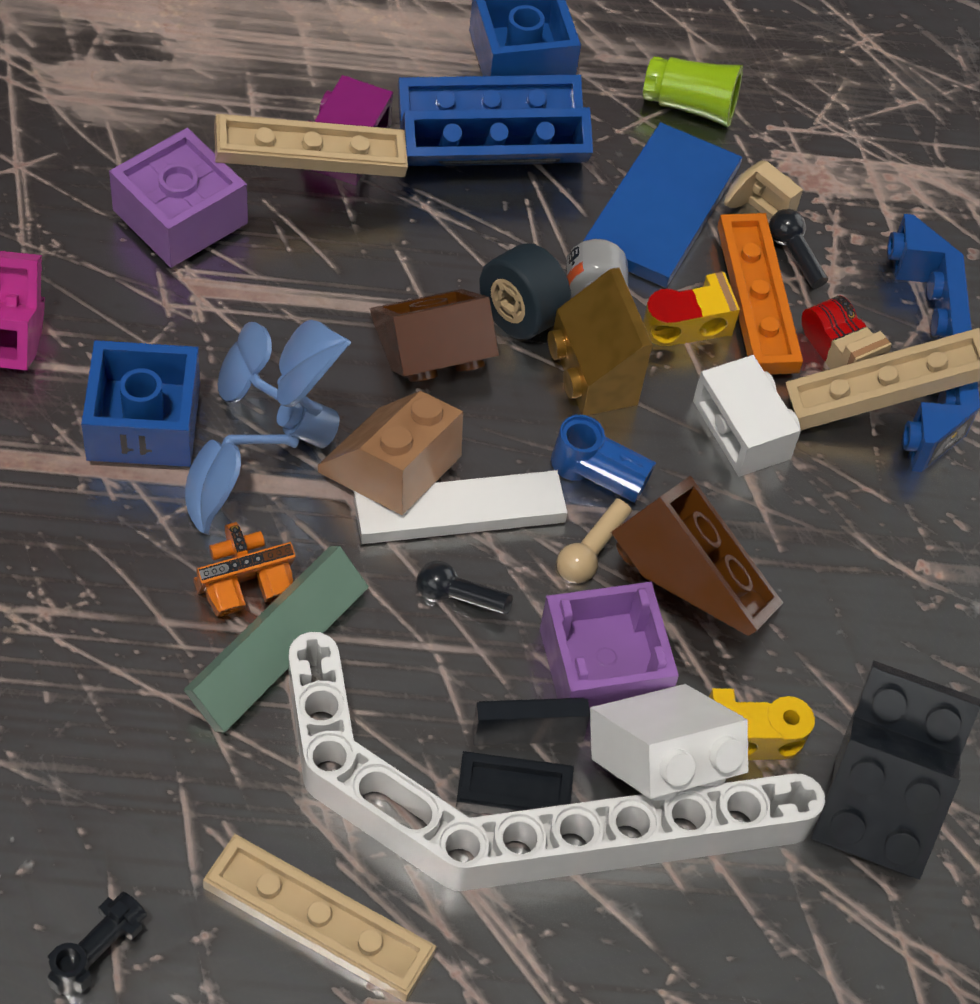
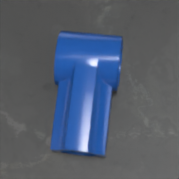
M573 415L562 422L551 455V465L554 470H558V474L561 477L571 481H580L587 478L634 503L645 489L656 465V462L605 437L601 424L594 418L586 415Z

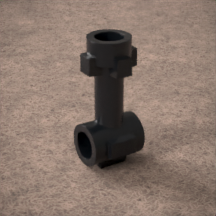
M121 892L114 900L108 897L98 907L103 919L78 944H61L47 956L51 969L47 977L49 987L57 994L74 996L83 993L92 984L89 967L119 936L124 935L133 940L142 930L141 922L147 917V914L139 902L131 895Z

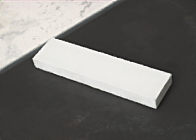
M558 470L437 482L403 515L354 491V506L361 544L566 523L568 513Z

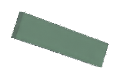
M341 546L328 547L184 689V692L215 732L225 733L289 668V648L297 637L308 632L324 633L369 588Z

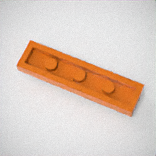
M766 213L720 215L717 228L731 288L740 308L738 318L747 357L754 355L763 371H767L770 375L800 373L803 358Z

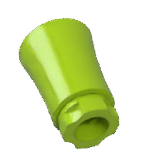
M653 56L646 71L643 99L659 102L660 106L688 112L729 127L739 96L743 65L711 64L670 57L667 60Z

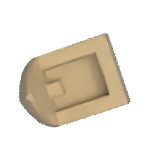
M761 160L736 178L726 194L724 203L729 208H737L749 203L760 213H766L767 218L770 220L779 210L793 209L797 211L803 189L768 161Z

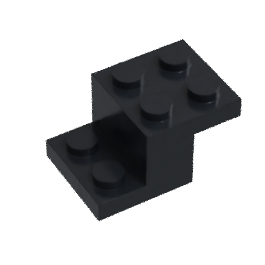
M873 660L837 753L832 783L826 795L823 810L814 826L812 839L920 880L961 781V754L980 710V699Z

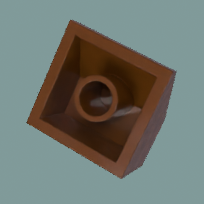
M458 289L370 308L371 318L391 370L402 376H408V380L411 382L435 378L438 376L437 369L454 365L456 371L478 369L485 366L484 359L499 356L488 296Z

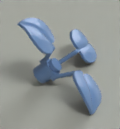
M308 320L302 323L292 334L281 354L279 369L282 375L277 381L278 389L263 381L258 375L267 364L272 353V341L268 330L256 322H248L243 326L239 333L238 341L230 348L220 368L218 377L219 394L225 401L236 403L246 395L251 384H253L256 388L278 400L281 404L277 413V424L282 427L285 434L228 435L224 438L222 444L215 440H209L203 446L190 467L185 485L187 511L192 522L200 532L210 535L209 531L212 520L226 502L237 481L241 468V454L237 445L285 444L296 448L299 440H302L316 447L325 448L333 441L339 428L340 418L338 412L310 400L306 395L351 344L350 340L334 332L319 321Z

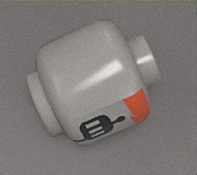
M592 239L583 241L573 247L566 260V276L571 289V298L612 268H620L628 286V262L624 251L617 244L608 240Z

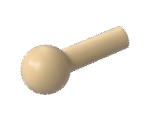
M616 498L581 543L569 544L560 551L556 566L562 578L571 583H585L594 577L598 569L597 555L613 536L611 532L622 525L632 512L627 503Z

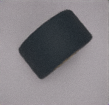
M534 243L520 244L492 259L483 267L479 278L480 294L488 296L490 299L493 321L504 332L515 339H531L553 326L557 309L571 299L570 285L558 260L546 249Z

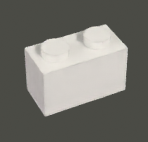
M754 355L701 371L693 402L738 477L791 460L801 433L798 417L793 410L787 409L777 393L773 377L767 371H763Z

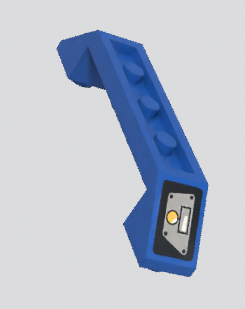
M904 214L898 231L891 232L887 245L888 260H894L895 279L928 283L927 296L928 299L934 300L935 305L931 319V335L940 339L972 330L964 255L915 215ZM978 382L939 392L938 403H920L913 421L906 422L903 432V448L905 451H910L912 471H924L967 436L980 409Z

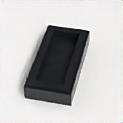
M560 698L479 701L476 704L472 728L474 746L583 742L590 719L588 699Z
M463 751L455 809L464 812L493 815L571 804L574 766Z

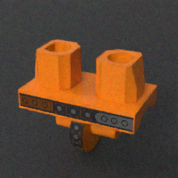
M234 522L225 525L226 541L209 545L213 561L228 556L232 558L197 568V577L193 579L198 595L206 593L207 600L216 617H222L245 608V600L239 585L241 582L257 578L264 602H273L293 583L290 567L296 556L291 542L248 554L249 550L265 546L263 534L261 531L243 536L239 524Z

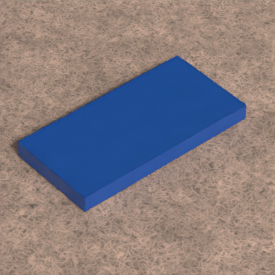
M660 122L583 241L603 239L617 244L625 253L628 262V272L667 288L739 170L742 156Z

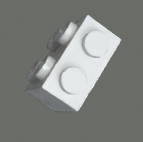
M687 684L590 707L592 760L649 799H671L679 791L697 786H719L726 781V778L748 773V719Z

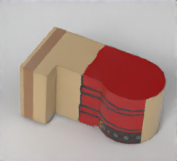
M839 295L804 309L801 321L805 336L830 369L887 354L891 349L892 343L881 331L873 334L865 323L858 319L854 307L844 296Z

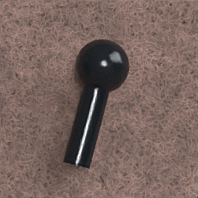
M782 209L776 212L769 221L772 239L777 244L789 248L812 289L823 286L827 283L828 277L804 238L806 223L803 216L793 209Z
M443 561L427 563L417 575L416 584L419 593L425 599L432 602H444L450 598H455L505 615L509 613L513 604L512 594L459 578L455 569Z

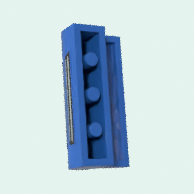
M581 75L399 77L398 79L400 129L405 130L408 166L587 163L593 154L590 107H583Z

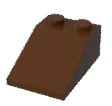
M691 475L611 532L617 540L616 547L620 556L628 565L636 567L643 577L747 636L756 632L783 604L782 600Z

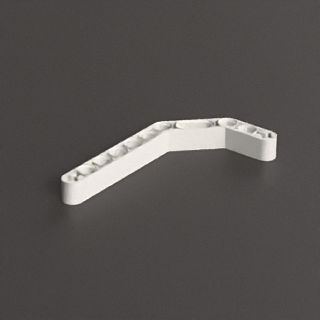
M308 632L297 637L289 648V689L303 782L306 790L322 804L444 887L453 891H467L796 844L804 841L811 834L825 804L824 791L813 778L804 774H786L728 782L714 787H694L679 791L675 797L667 800H652L640 794L469 818L354 741L340 654L336 642L330 636L321 632ZM310 666H317V671L321 674V680L311 682ZM316 712H327L333 717L327 720H316L311 718L310 715ZM325 761H333L338 763L341 768L335 771H324L319 769L317 765ZM369 792L382 793L423 820L427 826L421 829H409L366 801L362 796ZM729 811L742 812L751 822H740L734 819ZM674 819H687L696 826V829H683L675 823ZM631 826L637 829L642 836L630 838L622 834L618 827ZM568 833L577 834L587 844L582 846L571 845L562 838V835ZM511 841H519L526 844L531 851L525 854H517L510 851L505 844ZM455 849H464L469 851L474 856V859L467 862H459L452 859L448 852Z

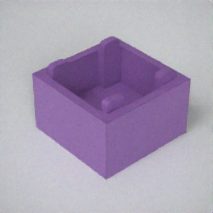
M188 127L109 170L113 211L171 268L248 223L247 184L225 163L215 162V153Z
M652 581L546 596L540 632L557 699H588L590 711V707L676 686L679 674Z

